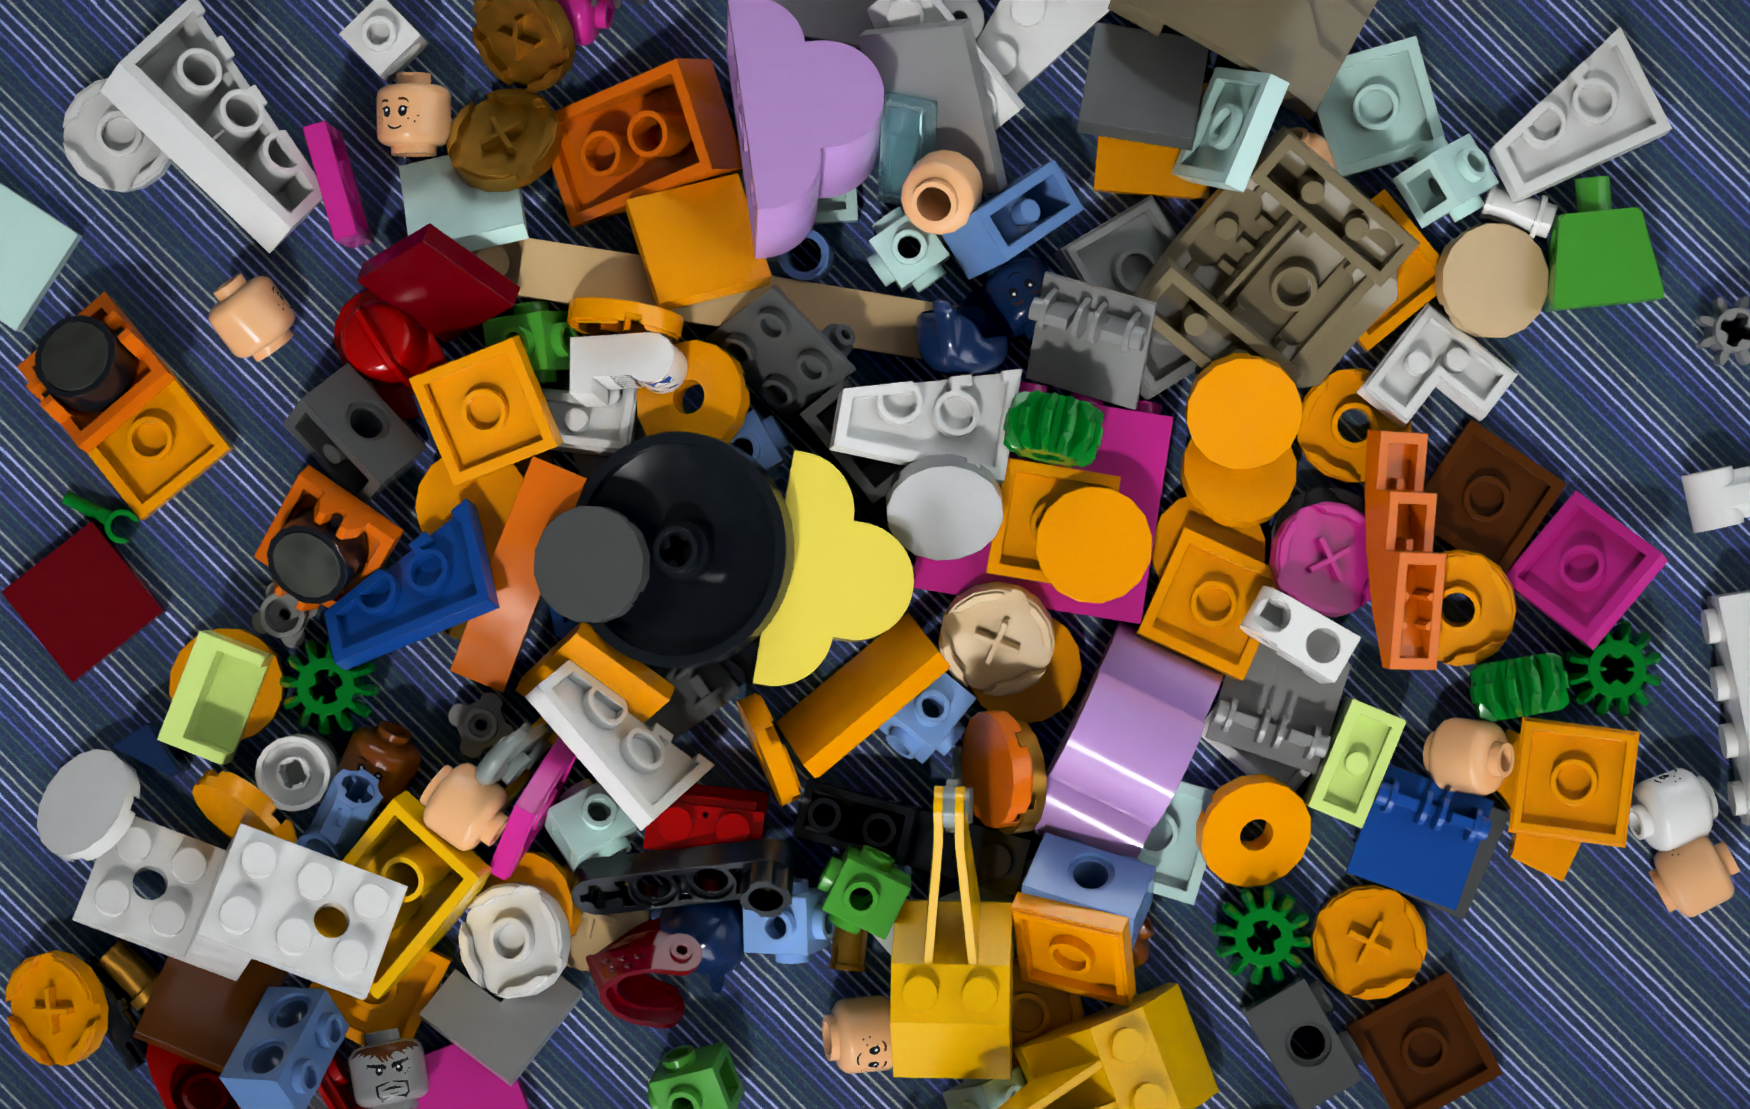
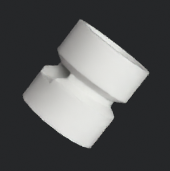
M302 732L279 738L265 747L257 759L255 769L257 788L274 801L273 804L277 809L291 812L308 809L323 801L332 780L336 776L340 755L332 743L319 734Z

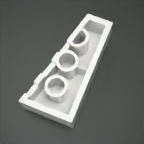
M187 0L118 63L100 92L270 254L306 219L323 199L316 174L287 131H279L264 108L267 105V101L257 86L253 85L250 87L233 62L232 58L235 54L222 35L216 37L204 19L203 15L206 10L200 1Z
M1750 590L1707 596L1708 609L1701 611V625L1706 643H1714L1717 666L1710 668V684L1715 701H1723L1726 724L1719 725V742L1724 758L1732 759L1735 781H1729L1727 784L1729 805L1734 816L1740 815L1741 824L1750 826Z

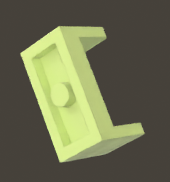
M212 630L199 631L157 740L220 765L231 763L274 655Z
M1345 696L1329 733L1331 741L1326 756L1321 758L1317 772L1312 774L1302 799L1305 805L1363 828L1407 721Z

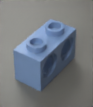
M268 986L219 1078L241 1109H307L337 1049L344 1040L349 1024L326 989Z

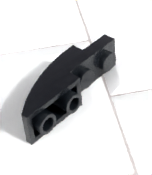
M807 779L793 836L846 850L847 846L850 845L861 851L864 845H868L891 856L895 860L894 864L910 866L931 872L934 839L933 810ZM975 821L968 824L978 886L1016 896L1017 891H1022V884L1027 875L1035 840L1016 834L1005 835L1004 832L998 829L986 827L984 824ZM944 828L940 875L959 880L955 833H946Z

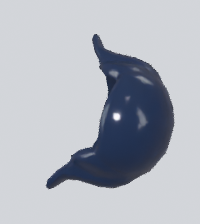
M979 290L969 293L962 307H953L948 301L939 299L933 302L934 310L923 311L917 316L916 340L920 355L931 369L945 376L969 374L976 376L985 374L996 369L1006 359L1009 350V340L1007 336L1002 335L994 317L985 311L984 305L980 300Z
M740 900L662 908L659 921L660 930L670 934H688L697 940L701 945L703 954L701 964L693 973L709 974L712 991L720 993L723 988L725 974L734 970L744 958L743 906Z

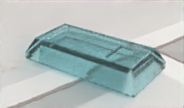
M884 91L879 141L877 201L903 206L901 202L903 182L918 160L930 152H935L937 101Z

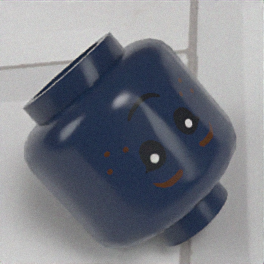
M1021 252L1007 262L984 273L983 278L986 282L981 288L980 300L987 312L996 320L1003 335L1010 339L1026 336L1032 342L1036 321L1030 320L1028 317L1030 306L1034 297L1040 298L1045 272L1051 273V271L1039 257H1024Z

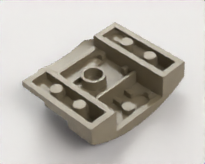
M1111 0L1108 9L1156 36H1159L1164 25H1167L1248 71L1270 73L1289 82L1290 84L1281 105L1310 121L1378 0Z
M1283 126L1265 141L1244 193L1218 188L1172 241L1133 296L1157 303L1153 328L1203 369L1214 360L1234 353H1250L1251 356H1260L1264 359L1266 357L1279 363L1293 378L1297 388L1318 386L1364 332L1398 299L1397 269L1420 243L1377 207L1366 195L1332 168L1324 158L1286 126Z

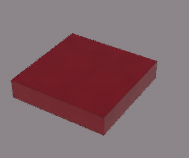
M431 223L364 262L356 280L445 343L452 341L514 306L520 290L518 285Z
M96 521L89 522L2 591V594L71 682L80 680L166 612L163 605Z

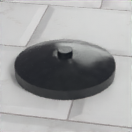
M677 431L649 435L622 447L612 454L597 468L582 489L576 507H609L621 513L643 533L650 553L649 580L644 591L640 592L637 600L632 603L634 606L625 615L605 623L588 622L595 632L614 649L631 659L657 667L695 668L710 665L735 655L751 644L770 624L778 612L790 584L794 563V534L789 511L779 488L764 467L744 450L722 439L693 432Z

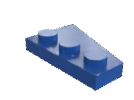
M466 498L451 510L454 517L430 535L426 531L409 544L412 550L386 571L377 569L324 611L333 659L336 665L344 670H348L500 608L476 505Z

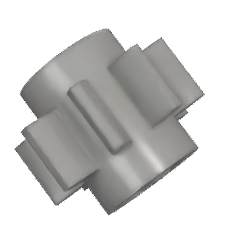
M1722 297L1712 300V307L1716 314L1712 317L1699 316L1695 318V322L1699 326L1705 327V338L1699 340L1695 346L1697 349L1710 347L1713 351L1717 352L1714 357V365L1716 366L1724 365L1732 353H1734L1737 362L1741 366L1750 363V354L1747 350L1750 348V311L1747 310L1749 297L1739 298L1735 302L1733 309L1728 308L1727 302ZM1736 319L1735 329L1743 333L1742 339L1727 344L1728 334L1720 330L1721 324Z

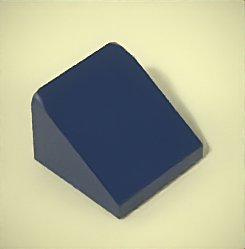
M163 722L147 723L114 745V748L171 777L182 774L190 769L188 767L190 764L179 748L157 740Z

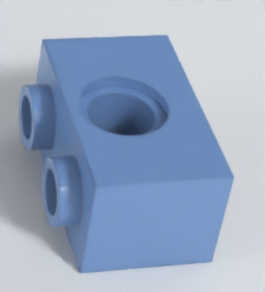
M1054 159L1015 179L1001 192H996L980 202L975 211L970 214L967 224L955 232L942 234L968 280L1007 262L1083 211L1084 208Z
M1045 832L1023 881L1021 893L1129 917L1133 950L1153 900L1156 866L1143 863L1129 855H1117L1088 846L1077 839L1062 838Z

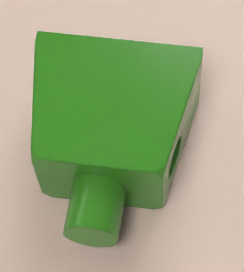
M1609 176L1576 179L1575 190L1578 213L1555 216L1549 231L1547 254L1549 281L1544 311L1653 302L1663 299L1664 289L1641 208L1612 209Z

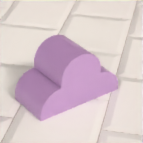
M727 0L726 56L755 259L770 258L792 250L807 237L816 219L818 199L836 197L850 192L858 187L871 173L878 155L884 105V86L875 65L856 48L829 40L805 42L804 34L798 21L780 4L772 0Z
M1119 621L1046 770V803L1043 814L1036 827L1028 832L1040 838H1043L1045 832L1062 838H1073L1091 847L1117 855H1129L1137 858L1152 828L1158 824L1169 806L1190 764L1205 727L1204 720L1214 701L1224 674L1137 635L1136 631L1138 628Z

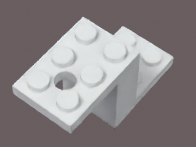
M134 816L130 828L118 844L96 859L72 920L234 981L238 980L250 960L255 959L365 1000L408 886L240 823L227 849L224 850ZM144 870H152L159 873L166 884L165 893L155 900H146L139 897L133 888L134 876ZM324 907H334L340 910L345 916L347 923L345 933L336 938H328L321 935L314 924L315 913Z

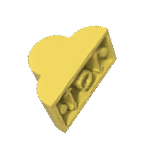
M797 450L793 452L784 500L789 511L794 534L793 570L789 587L778 612L761 633L752 684L768 687L786 686L810 675L825 659L832 640L860 642L874 638L890 629L901 619L907 610L914 588L913 567L901 543L889 532L878 526L854 521L853 495L842 473L824 458Z

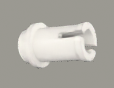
M1495 185L1487 191L1484 199L1485 205L1481 208L1479 218H1487L1502 224H1509L1528 232L1532 239H1534L1535 235L1546 238L1552 226L1557 205L1548 203V196L1542 195L1540 200L1528 197L1513 204L1506 188Z

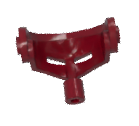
M656 918L635 926L596 954L586 956V961L599 999L609 1012L620 1019L636 1025L666 1029L675 1026L682 1019L685 1008L683 998L676 987L649 977L646 973L678 976L689 975L696 971L701 964L703 952L697 940L688 934H670L660 930V918Z

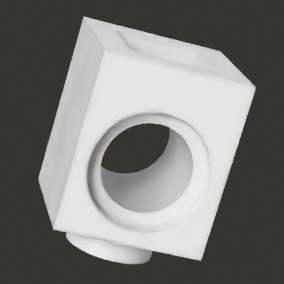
M373 0L339 33L354 51L388 84L396 77V73L402 72L429 45L418 31L387 0Z

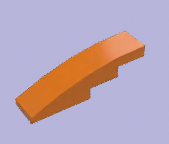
M1367 429L1365 470L1366 555L1372 613L1382 668L1437 670L1447 554L1432 552L1437 493L1423 491L1428 434Z
M535 456L532 457L490 562L500 608L468 620L450 671L502 693L505 692L543 600L534 576L535 549L544 529L559 514L576 507L588 478Z

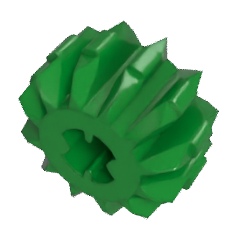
M1038 390L1033 392L1023 391L1015 394L1011 407L1006 412L1003 430H1005L1003 444L1018 456L1033 459L1034 462H1045L1051 465H1063L1070 468L1074 466L1084 467L1092 464L1097 450L1101 447L1104 428H1102L1104 414L1090 402L1074 399L1073 396H1063L1055 392L1044 393Z
M1620 620L1614 629L1613 635L1610 630L1594 650L1574 637L1584 651L1582 654L1574 651H1565L1563 654L1565 661L1579 664V671L1568 672L1570 685L1582 682L1584 684L1575 693L1573 700L1579 705H1584L1595 697L1593 703V713L1595 715L1604 717L1609 711L1611 703H1613L1614 710L1618 716H1629L1630 703L1628 696L1639 705L1646 706L1650 703V698L1640 688L1641 685L1645 683L1652 686H1660L1662 678L1660 676L1646 673V666L1658 664L1662 661L1661 653L1647 652L1642 654L1641 651L1649 644L1651 636L1647 632L1642 631L1630 640L1632 629L1629 621ZM1605 656L1615 659L1622 658L1624 665L1617 668L1624 670L1619 680L1602 678L1600 671L1607 670L1606 667H1600Z
M329 639L326 644L325 654L321 645L316 640L306 642L305 649L310 662L300 655H290L287 662L300 674L299 676L288 675L280 678L281 686L297 688L298 695L283 701L285 709L296 708L301 704L306 707L297 721L301 727H307L319 715L318 729L322 735H328L332 732L335 718L343 731L347 732L354 729L355 724L350 709L359 716H370L373 710L369 704L360 699V696H374L380 693L379 685L363 684L362 676L372 674L377 670L376 664L369 662L359 667L355 666L344 670L334 663ZM326 669L329 670V677L339 675L342 679L343 685L335 690L336 701H331V694L321 696L317 686L325 681L323 671Z
M1552 652L1479 664L1470 672L1471 687L1469 689L1472 704H1475L1477 716L1481 720L1492 722L1564 709L1570 703L1568 672L1564 670L1562 657Z
M1263 886L1260 903H1255L1254 897L1248 888H1242L1239 890V894L1245 906L1243 909L1238 911L1228 901H1224L1221 905V909L1225 914L1233 919L1232 924L1224 922L1213 923L1212 931L1215 934L1231 937L1230 940L1219 943L1214 948L1215 953L1218 957H1227L1237 953L1228 967V971L1233 976L1240 974L1251 963L1249 980L1252 984H1260L1263 978L1264 967L1269 968L1270 974L1276 982L1283 981L1284 973L1279 962L1285 959L1292 967L1299 969L1303 961L1290 951L1292 946L1301 948L1311 946V938L1309 936L1293 933V930L1305 926L1309 922V918L1304 912L1286 917L1296 902L1295 898L1290 894L1283 896L1273 907L1275 894L1272 886ZM1262 921L1270 928L1274 923L1276 932L1268 936L1270 942L1268 947L1261 949L1255 941H1253L1251 946L1248 945L1247 938L1255 934L1253 924Z

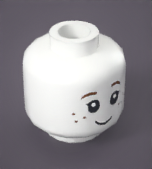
M1677 768L1636 784L1632 793V806L1630 808L1628 825L1637 839H1645L1652 848L1658 851H1670L1684 846L1696 838L1709 835L1713 826V819L1718 816L1717 798L1711 785L1704 777H1696L1686 769Z

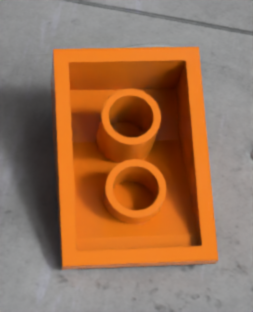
M676 58L554 111L558 118L563 138L560 154L552 164V169L571 228L584 226L626 212L627 199L728 176L742 171L739 143L712 59Z

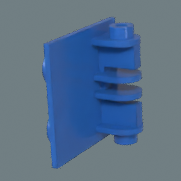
M1388 765L1363 828L1360 829L1346 873L1456 911L1480 840L1485 841L1490 832L1492 819L1488 817L1494 801L1478 795L1442 790L1432 779Z

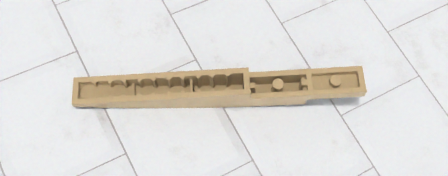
M533 238L471 252L518 285L520 290L517 297L569 305V301L574 298L601 297L656 306L640 255ZM772 276L770 286L670 310L681 315L684 318V324L718 328L776 284L821 332L830 324L848 325L855 334L853 350L923 360L917 346L916 320L917 316L923 311L934 309L933 302Z

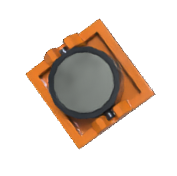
M105 292L77 316L67 317L53 325L40 340L37 350L17 366L29 382L25 386L41 400L40 406L55 421L62 425L75 444L87 454L176 379L116 301Z
M308 465L298 474L254 557L269 567L274 577V594L279 597L286 594L293 596L298 600L295 606L296 609L301 612L318 609L322 604L329 608L377 569H383L404 530Z

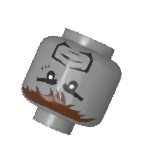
M398 1028L365 1034L366 1046L354 1050L348 1057L356 1103L360 1107L372 1109L419 1108L418 1098L426 1095L430 1089L422 1044L412 1038L400 1039Z

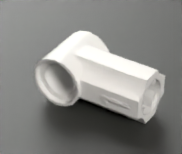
M1731 465L1681 476L1693 533L1744 523V518L1750 517V466L1733 469Z

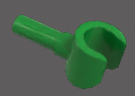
M71 491L65 494L62 501L63 504L104 525L107 536L116 543L123 544L131 540L125 536L118 535L113 530L112 522L115 517L124 515L140 523V519L132 509L124 507L112 511Z

